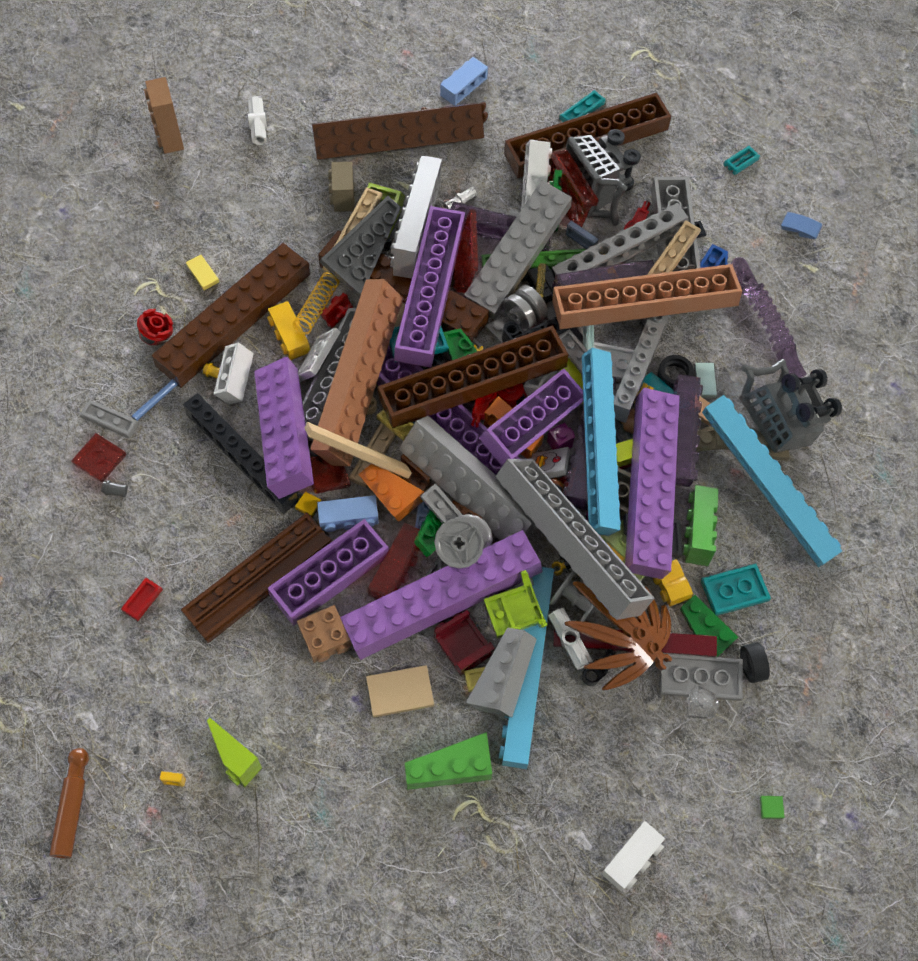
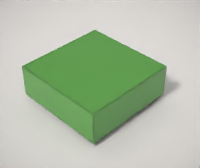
M783 796L760 797L762 819L785 818Z

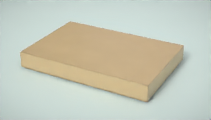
M427 665L366 676L373 718L434 707Z

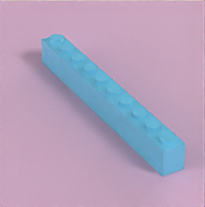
M591 348L582 355L589 524L598 534L610 536L618 532L621 526L612 378L613 363L611 352Z
M723 395L706 406L702 412L816 565L820 567L841 553V545L838 540L832 538L828 532V527L819 521L815 510L807 505L803 494L792 485L791 478L788 475H784L778 461L772 459L768 448L757 439L756 432L747 426L743 415L738 414L734 409L733 402Z
M542 567L543 572L533 577L534 585L532 587L547 622L554 569ZM538 625L524 629L537 640L513 717H504L508 718V725H503L502 738H506L505 746H500L499 758L503 759L502 766L527 769L546 634V627L540 628Z

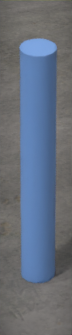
M172 379L131 417L138 421L178 385L177 382Z

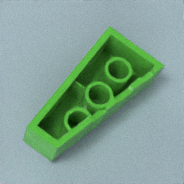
M695 485L693 492L690 491L688 495V503H691V506L686 514L689 526L685 528L684 537L687 538V544L683 546L682 555H685V563L709 566L716 552L714 543L717 538V532L715 531L717 516L714 513L716 514L718 508V489Z
M487 732L406 762L407 790L491 780L492 767Z

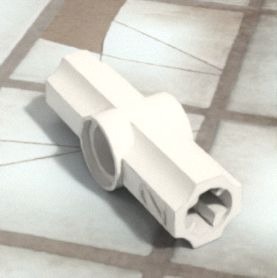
M253 96L248 100V120L252 143L263 145L267 142L265 130L267 125L263 100L258 96Z
M564 607L549 614L548 618L575 668L579 670L593 662L580 638L579 632L564 624L566 621H571ZM573 635L576 641L569 643L565 640V636Z

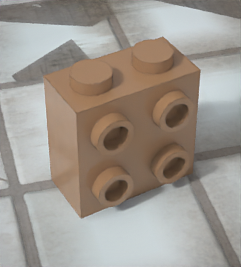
M335 605L297 621L298 628L314 663L317 661L324 662L331 655L336 653L342 654L351 647L350 638Z

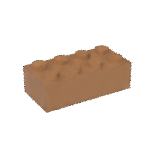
M166 77L145 81L147 89H144L146 100L150 99V101H147L155 134L160 136L157 137L159 148L163 147L164 154L184 150Z

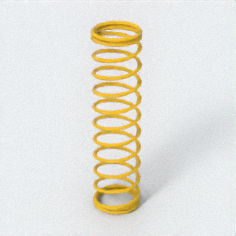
M324 272L303 308H301L293 321V327L298 333L307 335L312 331L314 324L323 312L322 310L325 309L331 296H333V292H335L340 281L336 278L337 285H334L331 281L323 279L326 276L335 279L332 273ZM325 281L332 283L333 286L328 285ZM322 285L327 286L331 291L325 290ZM319 290L325 291L329 296L323 295ZM316 294L322 295L326 300L320 299ZM314 299L320 300L323 305L318 304ZM311 303L316 304L320 309L313 307ZM308 308L314 309L318 314L311 312ZM305 312L312 314L315 318L309 317ZM303 317L308 318L309 320H311L312 323H309V322H308L306 319H304ZM296 321H298L301 326L303 325L300 323V321L307 323L309 328L305 326L303 327L310 330L308 332L301 331L297 327Z

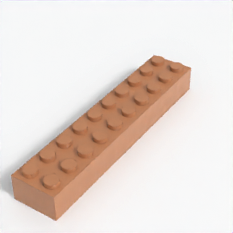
M728 264L558 286L553 289V305L559 328L567 329L739 306L742 289L733 265Z
M384 279L365 281L318 427L358 443L403 301V297ZM313 439L310 448L311 451L332 466L350 467L354 457Z

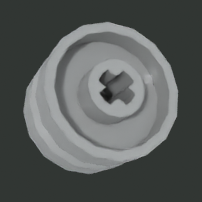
M522 286L515 294L510 295L503 301V309L509 321L516 322L524 332L535 327L536 323L542 322L548 316L546 303L540 294L530 286Z

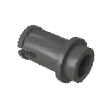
M111 480L103 481L101 492L105 493V495L113 494L126 497L128 485L112 483Z

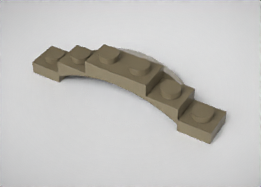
M712 426L696 431L693 434L678 433L677 453L694 454L695 452L705 450H730ZM749 427L756 432L759 442L768 448L769 455L773 460H789V450L774 453L762 433L755 428ZM776 440L778 445L782 443L781 440Z

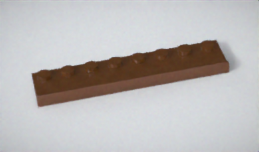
M305 513L185 605L181 611L206 642L210 643L270 596L267 589L269 586L332 542V539L322 531V528L308 513Z

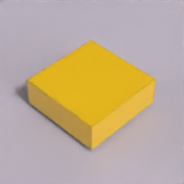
M305 491L296 504L295 509L304 514L308 513L313 517L318 510L317 502H322V500Z
M163 771L160 774V780L164 785L185 786L186 778L183 774Z

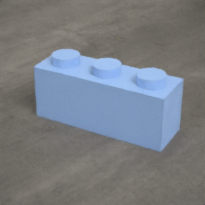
M472 57L462 67L455 70L450 77L442 81L440 96L451 104L457 105L487 79L488 67Z
M375 495L317 502L319 524L322 531L333 532L336 529L343 528L349 530L363 519L371 527L379 524Z

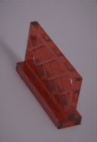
M568 150L552 152L551 159L553 164L547 182L552 181L555 170H562L560 185L562 192L568 195L569 191V196L572 197L571 207L566 215L570 221L582 227L591 207L597 206L599 200Z
M470 209L464 221L454 268V291L466 293L478 271L476 210Z

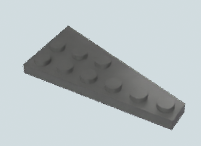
M389 196L381 201L320 260V263L359 299L365 281L370 279L401 208Z

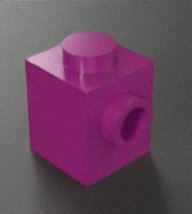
M564 422L548 431L547 442L552 450L565 447L570 449L574 443V431L572 428H568Z

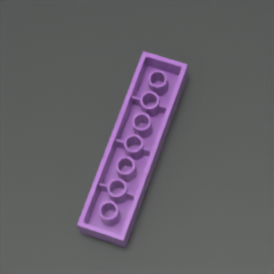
M287 356L254 371L267 487L279 499L314 484L308 438L304 428L306 424L299 373L296 366Z

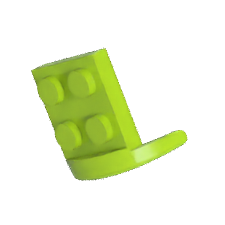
M526 570L521 572L523 586L484 599V604L497 638L502 637L507 628L524 630L538 625L540 628L547 626Z

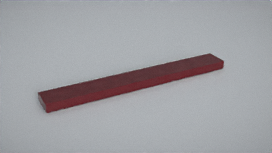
M554 629L553 647H563ZM579 632L586 649H611L613 651L632 652V649L611 645ZM670 633L669 639L661 651L671 654L716 657L717 636ZM573 635L565 636V640L569 643L576 641Z

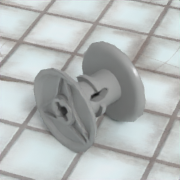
M465 514L442 524L436 533L434 543L440 559L450 567L460 569L476 563L482 555L483 549L492 545L493 538L491 529L483 519L476 515Z
M572 571L549 604L554 605L564 596L572 602L571 605L573 607L576 605L585 612L580 621L586 622L596 607L573 585L578 574Z

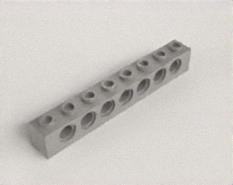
M678 203L668 206L661 212L653 214L641 222H637L626 230H622L618 234L589 247L587 250L575 254L563 262H559L556 266L552 267L555 279L562 286L581 284L674 236L685 220L689 222L688 216Z
M670 315L648 318L614 397L615 419L626 423Z

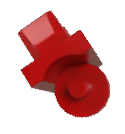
M342 293L340 296L335 295L331 299V305L328 308L325 307L320 315L326 321L328 327L333 328L344 318L348 308H353V305L349 302L346 293Z

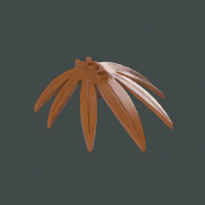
M573 582V585L601 613L624 631V634L595 623L566 621L564 624L596 640L632 649V653L604 657L584 666V669H611L634 663L613 677L602 690L613 689L633 681L642 675L654 661L659 670H666L667 667L663 664V659L665 662L672 661L670 655L664 654L661 651L666 645L671 632V618L666 605H661V614L659 616L655 600L647 607L650 622L645 611L641 616H636V618L630 617L616 620L609 614V610L603 603L597 600L596 595L584 583Z

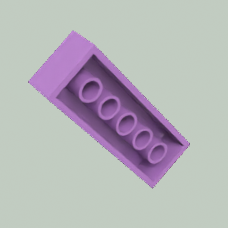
M562 369L490 426L479 439L503 466L507 459L516 458L584 402L583 390L569 373Z
M363 519L267 588L269 595L291 624L295 626L298 620L310 615L388 558L389 547L368 522Z

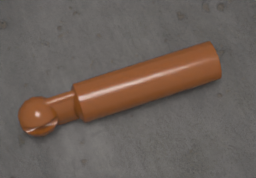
M76 748L68 755L69 769L67 777L63 779L50 857L72 858L85 787V780L83 779L84 769L89 762V754L83 748Z

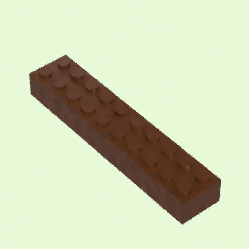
M656 92L505 140L504 155L518 179L524 177L525 151L529 140L550 142L552 156L549 159V165L552 168L564 163L569 137L592 135L599 142V139L608 135L609 131L617 129L625 135L624 142L621 144L623 145L667 131L672 116Z
M481 103L312 123L317 160L484 138Z
M338 230L318 254L321 268H323V265L320 263L321 258L334 247L341 231ZM381 253L370 279H384L403 297L402 302L406 304L412 278L394 276L393 268L390 267L391 258ZM449 289L441 328L443 332L461 328L473 343L474 338L478 337L488 323L489 310Z
M282 243L152 354L155 367L169 379L175 380L178 386L182 388L204 368L206 363L209 364L225 350V346L231 345L268 312V308L275 306L310 275L309 262Z
M550 326L378 386L379 400L393 429L566 368L569 354L554 327Z

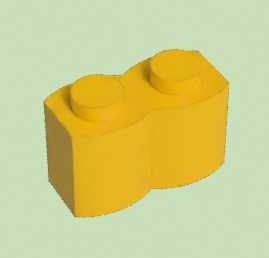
M677 559L672 560L671 572L663 579L653 578L654 583L659 585L662 590L660 595L663 602H667L669 607L692 598V589Z

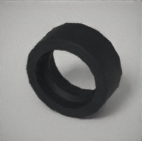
M670 355L661 361L657 377L674 391L684 390L692 380L694 367L686 357ZM677 366L682 368L686 373L685 379L673 380L669 378L665 373L666 367Z
M759 642L741 646L740 659H743V671L748 681L756 683L768 680L770 667L762 645Z

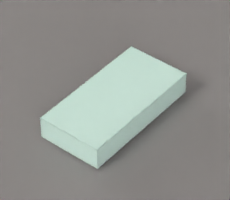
M695 363L697 394L702 398H716L714 363Z

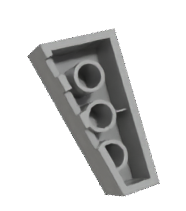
M507 628L466 703L478 711L513 717L537 639L525 630Z

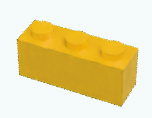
M287 301L268 308L269 316H267L270 327L274 326L275 328L274 335L277 341L281 340L282 342L280 346L283 354H287L290 360L308 354L310 351L309 342L305 335L298 333L294 329L293 321L296 316L289 302ZM296 321L297 327L303 331L299 322Z

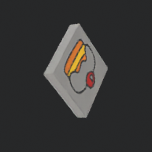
M569 447L532 454V459L549 478L566 475L570 457Z

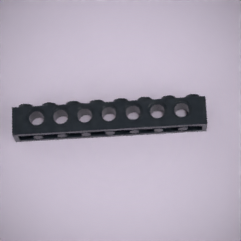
M198 393L183 404L186 415L283 514L298 503L297 492L279 499L267 487L264 459Z

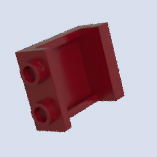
M468 610L455 614L449 622H442L435 627V640L460 676L464 674V671L471 670L490 658L495 651L492 643L486 641L471 620Z

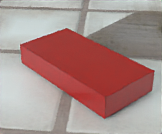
M145 578L122 606V612L139 621L162 592V587Z

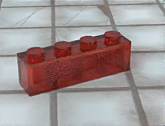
M406 523L403 524L368 587V596L379 599L398 590L402 583H406L410 567H414L418 561L417 555L420 549L415 545L414 541L420 531L419 529Z

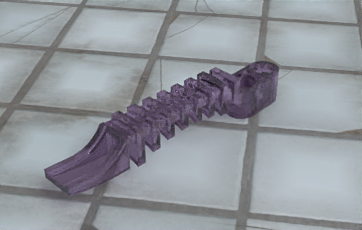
M734 258L731 264L740 283L742 294L748 296L749 305L755 303L753 310L754 312L759 310L758 318L763 317L764 320L761 323L763 326L767 325L766 334H772L768 339L769 342L776 341L771 348L772 351L780 349L776 357L778 360L784 359L786 361L788 374L794 373L798 378L806 376L807 373L797 355L796 344L793 342L794 338L792 335H789L790 331L785 327L784 320H781L780 312L777 313L776 305H773L772 298L768 296L769 292L763 290V283H757L744 258Z

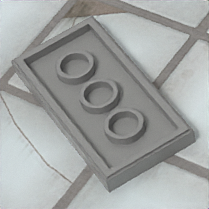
M664 653L670 655L672 661L665 662L663 659V664L667 668L666 670H660V695L743 700V659Z

